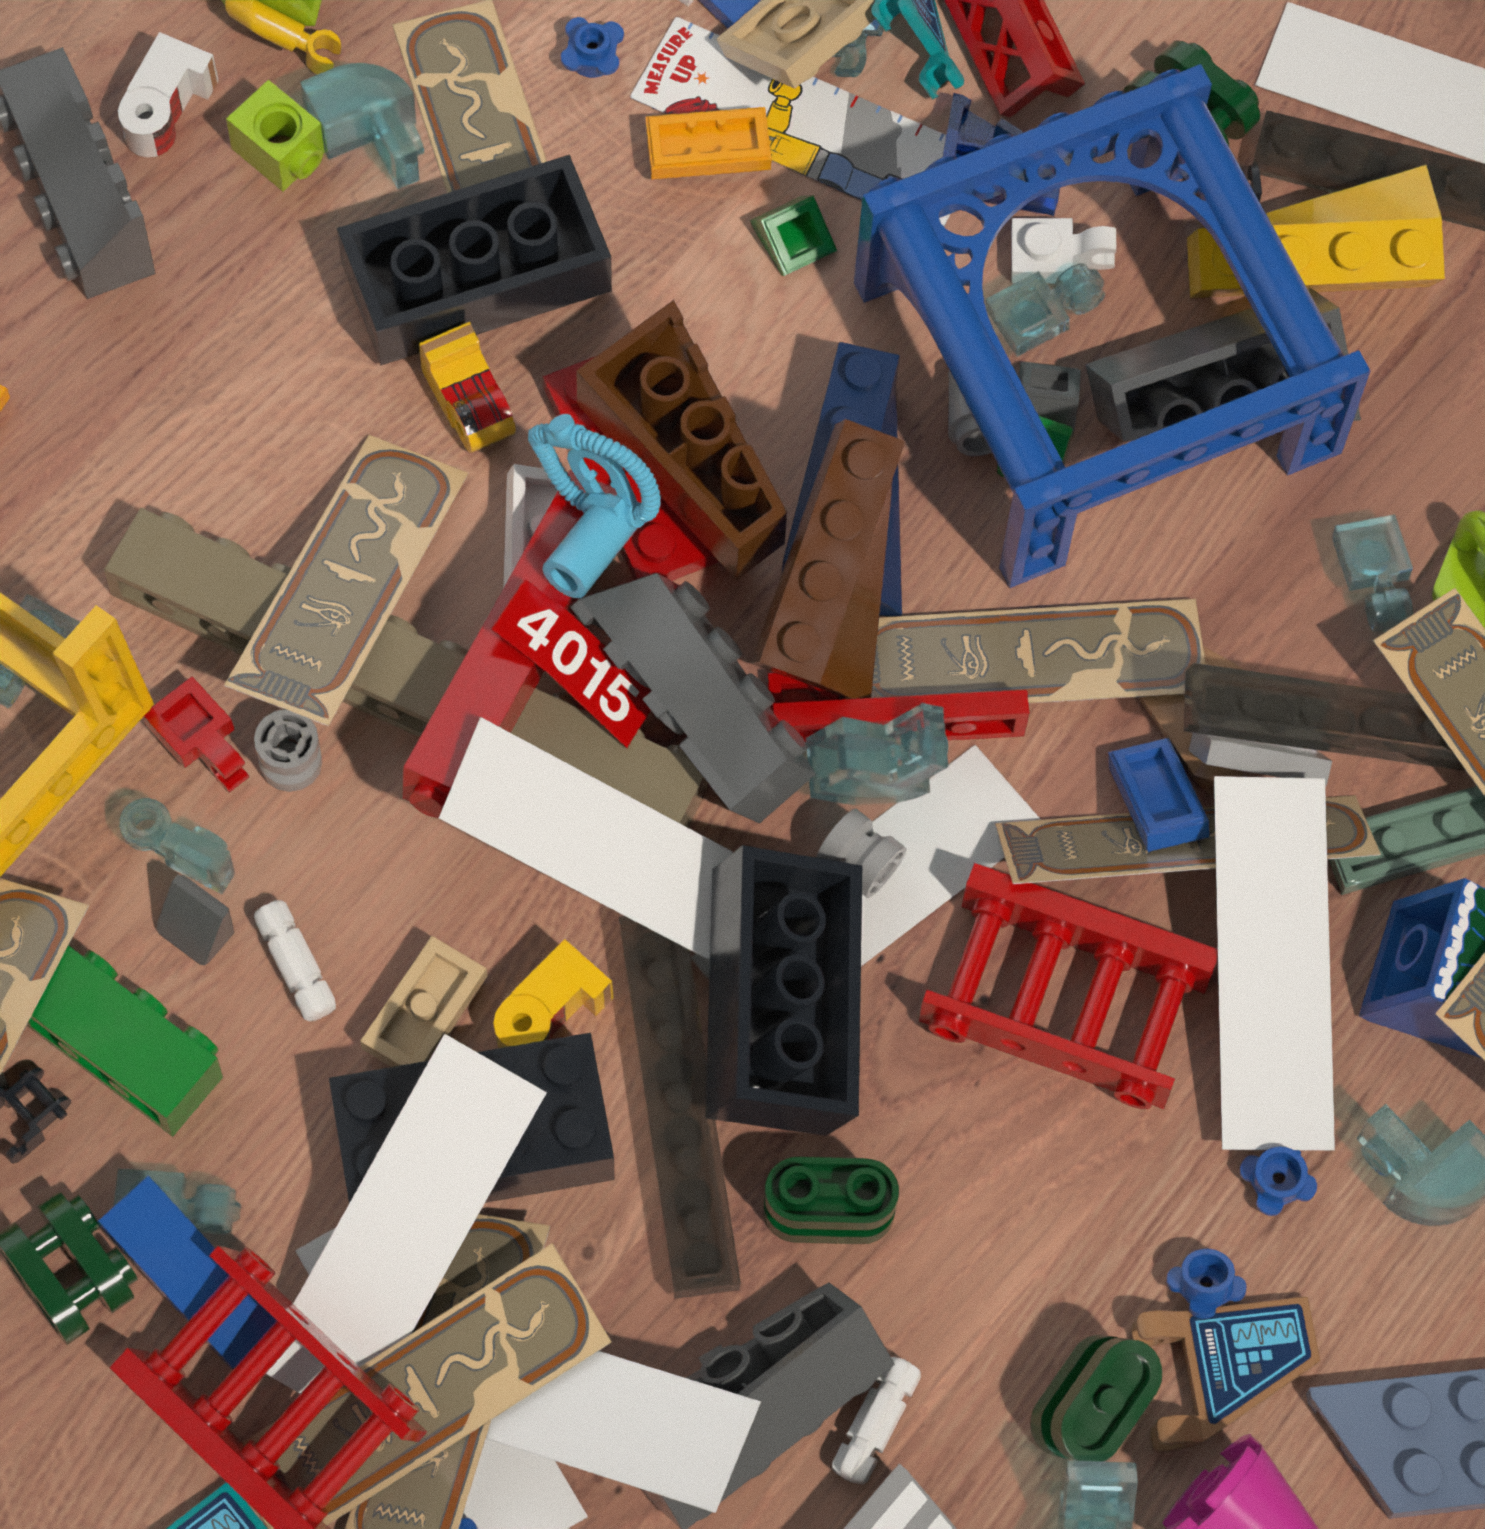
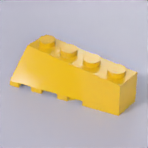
M1426 165L1266 213L1307 289L1311 288L1316 292L1421 288L1431 287L1445 279L1442 217ZM1200 228L1188 236L1190 298L1245 296L1223 253L1208 230Z

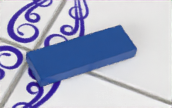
M149 1175L97 1222L187 1322L229 1276L209 1256L214 1251V1246ZM248 1294L206 1343L233 1370L277 1320Z

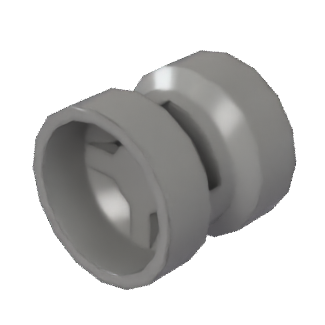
M285 709L274 711L264 717L256 728L254 742L260 771L266 782L278 790L288 792L302 790L311 785L320 774L323 763L317 728L312 720ZM289 739H293V740L297 741L298 744L295 743V742L289 741Z
M855 808L848 812L831 830L822 843L817 858L863 865L862 895L870 898L894 874L902 862L907 848L891 835L883 837L878 833L872 835L873 826L871 819Z

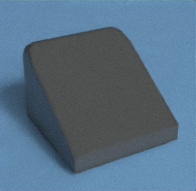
M1020 362L1018 377L1038 416L1071 426L1073 429L1072 438L1079 404L1081 370H1078V368Z
M178 874L169 888L157 921V931L160 936L199 965L205 966L234 934L230 911L227 906L188 877Z

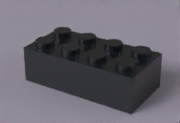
M570 154L337 228L341 264L381 366L419 354V343L469 321L476 335L612 291V257Z
M742 845L712 869L705 1119L827 1136L859 1116L863 865Z
M591 1032L477 1052L547 1092L485 1203L615 1180L614 1153ZM429 1061L329 1078L349 1203Z

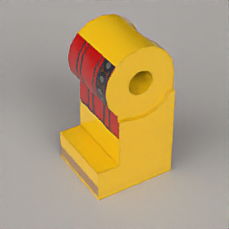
M470 321L419 343L421 370L452 429L455 428L469 453L516 433V426L510 407L480 350V342Z
M564 939L511 992L495 1012L493 1024L498 1048L553 1039V1034L582 1005L597 1016L614 999L612 980Z

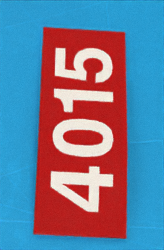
M524 578L491 630L545 670L619 742L628 748L651 711L643 700L651 690L636 681L625 668L623 670L618 669L603 650L606 647L571 613Z

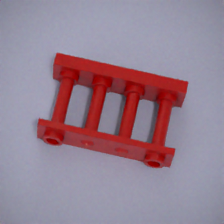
M974 863L966 883L961 907L972 911L971 914L976 920L948 995L944 996L926 990L921 1005L919 1022L929 1025L928 1029L934 1035L944 1040L963 1043L966 1039L1114 1091V1097L1128 1106L1138 1109H1150L1153 1105L1164 1109L1175 1078L1157 1072L1184 993H1190L1192 990L1205 994L1218 958V949L1033 883L1013 884L1010 875ZM1010 924L1032 932L1037 942L1009 1018L972 1006V1002L999 929L1005 928ZM1071 946L1094 954V959L1098 964L1071 1039L1067 1040L1033 1028L1061 949H1068ZM1131 968L1155 976L1156 982L1160 984L1132 1063L1095 1050L1123 971H1129Z
M217 1246L209 1256L229 1274L224 1282L162 1351L155 1348L150 1354L148 1351L126 1348L110 1366V1369L274 1529H331L322 1521L328 1515L325 1507L393 1431L401 1440L419 1442L427 1433L414 1419L420 1410L408 1396L394 1385L389 1383L383 1390L270 1282L271 1278L276 1274L275 1271L258 1254L248 1247H245L239 1253L237 1250ZM250 1294L277 1321L210 1396L202 1394L197 1399L180 1383L185 1376L182 1368L246 1296ZM297 1339L324 1367L257 1443L249 1440L244 1445L227 1428L233 1421L230 1413ZM345 1385L372 1413L305 1489L298 1486L292 1492L275 1475L280 1468L277 1460Z

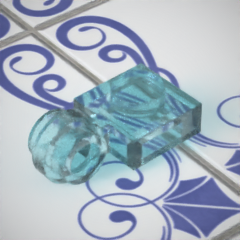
M1079 263L1061 273L1055 282L1057 287L1051 290L1038 271L986 298V311L1016 357L1069 330L1070 318L1064 309H1072L1076 315H1081L1096 308L1105 298V292L1102 289L1105 282L1098 270L1089 269L1085 263Z
M1394 514L1336 525L1332 541L1348 589L1353 591L1369 587L1374 588L1375 593L1368 594L1365 597L1366 616L1372 631L1382 630L1385 633L1413 615L1412 602L1406 588L1396 589L1393 585L1395 582L1409 580L1413 569L1396 516Z
M142 798L135 800L122 811L119 827L123 839L129 846L141 851L151 850L163 856L168 867L220 894L224 893L235 875L230 851L227 850L228 845L222 838L202 827L196 826L193 831H190L176 823L172 824L168 809L155 799ZM150 819L156 821L149 829L141 830L136 828L137 824L143 820Z
M118 1168L114 1206L149 1175L188 1219H193V1225L201 1232L212 1234L229 1233L232 1231L233 1222L240 1219L241 1203L235 1200L236 1190L231 1187L216 1184L199 1185L196 1188V1196L185 1199L187 1180L184 1173Z

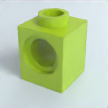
M267 80L226 118L231 149L281 191L286 190L297 178L305 179L310 176L322 161L325 150L321 122L270 80ZM276 136L291 137L290 140L284 143L269 142L270 139Z

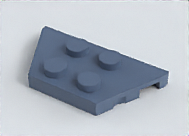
M1485 1369L1309 1388L1306 1393L1308 1405L1314 1413H1320L1341 1443L1339 1449L1353 1469L1363 1474L1370 1485V1493L1388 1519L1485 1509Z

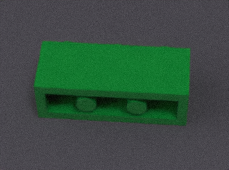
M68 945L26 1026L173 1137L223 1078L218 1058L215 1056L219 1051L217 1046L196 1028L188 1026L182 1031L164 1018L168 1014L167 1009L146 990L138 987L132 994L114 980L118 975L116 970L97 953L87 950L82 956Z

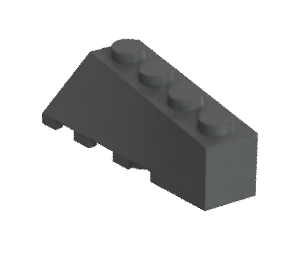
M62 47L0 70V126L4 133L14 130L20 145L12 147V151L24 181L36 179L42 194L34 196L33 200L46 232L57 228L63 244L54 248L66 280L71 281L78 278L86 298L89 299L156 273L143 214L137 201L131 200L126 178L119 164H114L107 139L99 122L93 124L90 122L93 119V114L88 99Z
M1309 288L1308 291L1344 356L1348 355L1340 308ZM1253 308L1085 364L1097 419L1123 442L1134 441L1290 378ZM1359 406L1353 421L1361 420Z
M655 573L581 598L570 607L584 625L593 624L603 629L612 639L603 650L618 669L623 670L625 668L636 681L652 690L643 700L655 716L661 719L675 733L680 735L684 732L688 737L679 746L729 810L760 824L816 775L811 765L803 756V753L808 749L806 742L792 725L785 720L779 721L770 708L775 702L773 695L760 679L752 673L746 674L737 661L742 656L740 648L720 627L714 629L705 616V613L710 610L709 604L689 582L684 581L681 585H678Z
M830 1282L753 1326V1336L755 1338L741 1346L729 1345L722 1347V1345H719L698 1357L702 1364L701 1369L686 1377L693 1381L761 1401L720 1503L747 1481L766 1471L772 1461L801 1438L814 1433L825 1419L854 1396L867 1391L878 1377L895 1365L862 1306ZM642 1489L650 1501L680 1529H688L697 1521L713 1513Z

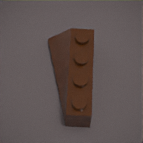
M672 300L576 371L577 405L607 438L613 439V443L615 441L619 442L620 446H626V448L632 450L633 453L642 459V462L654 474L656 483L659 485L658 489L661 498L727 571L738 580L785 544L787 511L752 445L747 444L736 423V415L726 396L722 397L708 371V363L698 344L693 343L683 324L684 318L675 301Z
M847 419L835 424L750 664L847 699L871 698L892 482L906 441Z

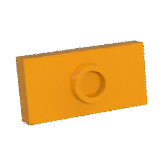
M765 107L646 116L645 127L651 180L771 170L772 157Z

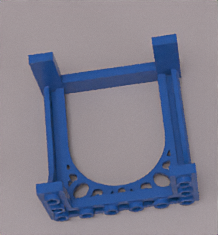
M1201 64L1181 72L1178 69L1165 71L1156 76L1148 85L1127 93L1124 91L1108 93L1096 101L1093 106L1069 115L1066 112L1054 114L1042 121L1038 127L1016 136L1011 134L997 136L988 141L980 150L959 158L956 156L940 158L930 164L925 171L905 179L889 178L883 180L862 196L854 285L864 303L896 290L901 291L910 301L930 331L1013 492L999 569L1009 588L1066 566L1077 514L1283 430L1276 456L1287 476L1340 455L1343 452L1371 371L1359 350L1344 356L1207 108L1212 83ZM1133 143L1130 159H1128L1127 149ZM1114 151V159L1101 164L1093 161V158ZM1052 174L1055 175V177L1050 180L1042 179ZM1182 178H1185V179H1186L1185 181H1177V180H1180V179H1182ZM1106 181L1130 184L1135 196L1149 191L1159 193L1178 203L1203 224L1223 253L1290 378L1065 468L988 318L982 289L984 264L989 249L1002 227L1016 212L1037 197L1067 185L1083 182ZM1000 194H1003L1005 197L1004 202L993 207L987 206L983 202ZM962 210L979 219L983 229L980 233L973 236L957 235L948 231L941 224L939 218ZM944 250L949 251L952 254L947 256ZM955 253L969 254L971 262L963 268H957ZM963 286H969V293H966Z

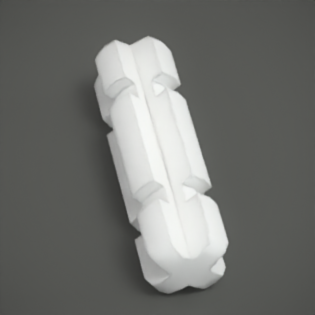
M275 900L260 907L254 913L256 925L264 941H269L267 943L269 951L290 992L296 993L294 995L295 1002L304 1019L312 1022L329 1015L336 1009L335 998L327 982L324 980L320 981L322 979L321 971L299 928H295V920L287 904L282 900Z
M891 1357L895 1365L876 1379L877 1383H880L878 1389L870 1388L847 1433V1437L851 1439L849 1445L842 1443L832 1462L833 1471L849 1482L857 1484L868 1482L878 1462L873 1457L875 1452L883 1453L906 1408V1403L902 1401L904 1395L911 1398L921 1379L920 1370L902 1358Z

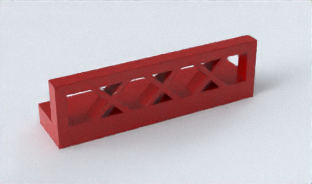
M944 0L1000 115L1012 117L1045 90L1068 98L1085 85L1044 0ZM986 8L998 10L1003 20L997 45L985 43L980 33ZM1013 42L1017 49H1012ZM1010 56L1022 58L1031 76L1030 79L1012 93L1009 92L1004 82Z
M768 673L767 677L768 689L775 699V702L770 706L771 710L779 721L785 720L797 730L808 748L1024 737L1030 714L1027 690L844 699L842 696L778 673ZM808 690L821 701L783 703L782 691Z

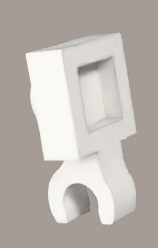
M1012 218L1011 283L1072 284L1073 267L1097 270L1115 267L1116 228L1092 227L1082 233L1073 234V218Z

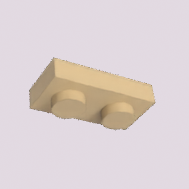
M431 936L361 1039L362 1050L391 1067L429 1061L443 1035H449L487 978V968Z

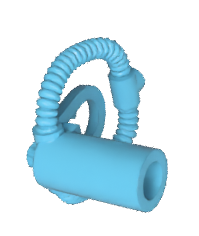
M562 414L555 417L549 424H537L528 430V441L542 463L541 466L544 468V472L547 473V477L555 485V489L559 491L561 496H565V501H570L571 506H576L577 510H582L584 514L546 560L542 570L550 584L558 591L572 598H582L637 528L656 517L657 513H659L661 496L659 495V485L656 483L654 474L650 472V468L632 450L624 445L620 446V443L617 441L613 443L612 438L607 439L604 435L587 430L583 425L575 424L571 415ZM553 446L571 449L568 452L567 460L573 473L586 491L585 493L582 489L579 490V486L575 485L574 481H571V477L568 476V473L562 466ZM583 458L594 460L606 470L612 481L610 485L615 488L617 495L604 493L595 479L598 473L593 469L590 471ZM623 468L632 476L635 483L638 484L642 497L641 503L637 501Z

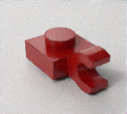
M193 676L157 702L143 716L145 725L184 768L201 757L213 776L229 793L249 778L248 773L242 768L245 765V761L224 739L235 730L232 719Z

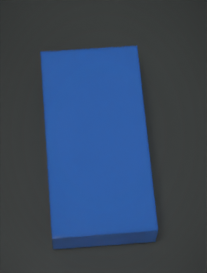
M1169 738L1108 752L1109 770L1148 852L1209 837V820Z

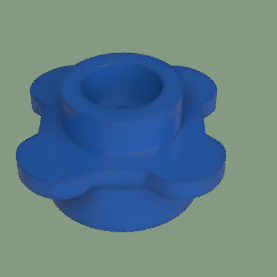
M576 17L566 24L565 32L569 37L567 48L561 53V63L567 70L576 71L578 74L589 78L611 75L618 70L617 45L624 39V30L618 23L609 21L601 25L588 23L586 19ZM589 43H596L598 47L596 49H589L587 45Z
M1281 1146L1273 1147L1262 1153L1260 1157L1249 1155L1241 1163L1240 1175L1243 1180L1251 1183L1258 1196L1256 1206L1265 1215L1276 1216L1282 1211L1284 1205L1296 1200L1307 1202L1314 1197L1317 1191V1182L1313 1176L1308 1175V1168L1301 1156L1300 1150ZM1273 1174H1282L1285 1179L1284 1182L1281 1184L1275 1183L1272 1179Z
M1199 1249L1190 1253L1184 1259L1182 1267H1173L1169 1270L1166 1280L1168 1288L1173 1292L1180 1293L1190 1304V1313L1201 1319L1213 1317L1216 1313V1308L1228 1301L1237 1302L1242 1300L1247 1288L1245 1280L1240 1276H1235V1268L1232 1261L1225 1254L1214 1249ZM1200 1283H1209L1212 1286L1204 1287Z

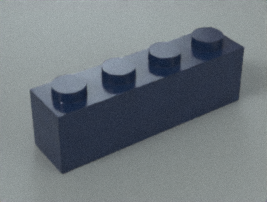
M839 342L782 561V572L835 424L847 419L898 438L896 381L900 355ZM898 465L892 482L880 615L886 617L902 616Z

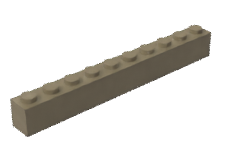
M140 508L104 571L112 596L242 655L292 568L280 563H273L270 567L250 558L249 553L243 547L229 539L217 538L216 541H213L194 532L193 527L177 515L162 512L158 516ZM390 615L342 702L420 737L468 650L447 640L441 641L440 644L418 635L417 630L407 621ZM535 688L511 734L687 828L708 790L707 780L680 746L669 745L665 748L645 739L643 732L639 729L628 748H626L580 703L565 693L556 692L551 696Z

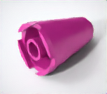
M1251 1434L1240 1437L1220 1454L1229 1464L1226 1467L1221 1464L1211 1472L1204 1469L1178 1498L1162 1522L1166 1529H1319L1262 1444Z

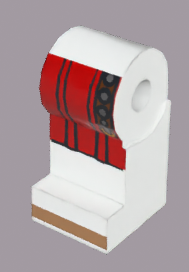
M159 32L130 82L118 108L124 141L132 152L147 158L157 157L167 152L173 146L176 138L175 124L191 96L195 94L208 100L219 81L213 54Z

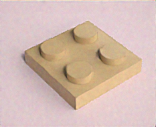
M761 0L716 40L726 58L795 89L802 82L816 75L819 68L845 45L855 41L862 34L863 29L875 20L871 12L875 0Z

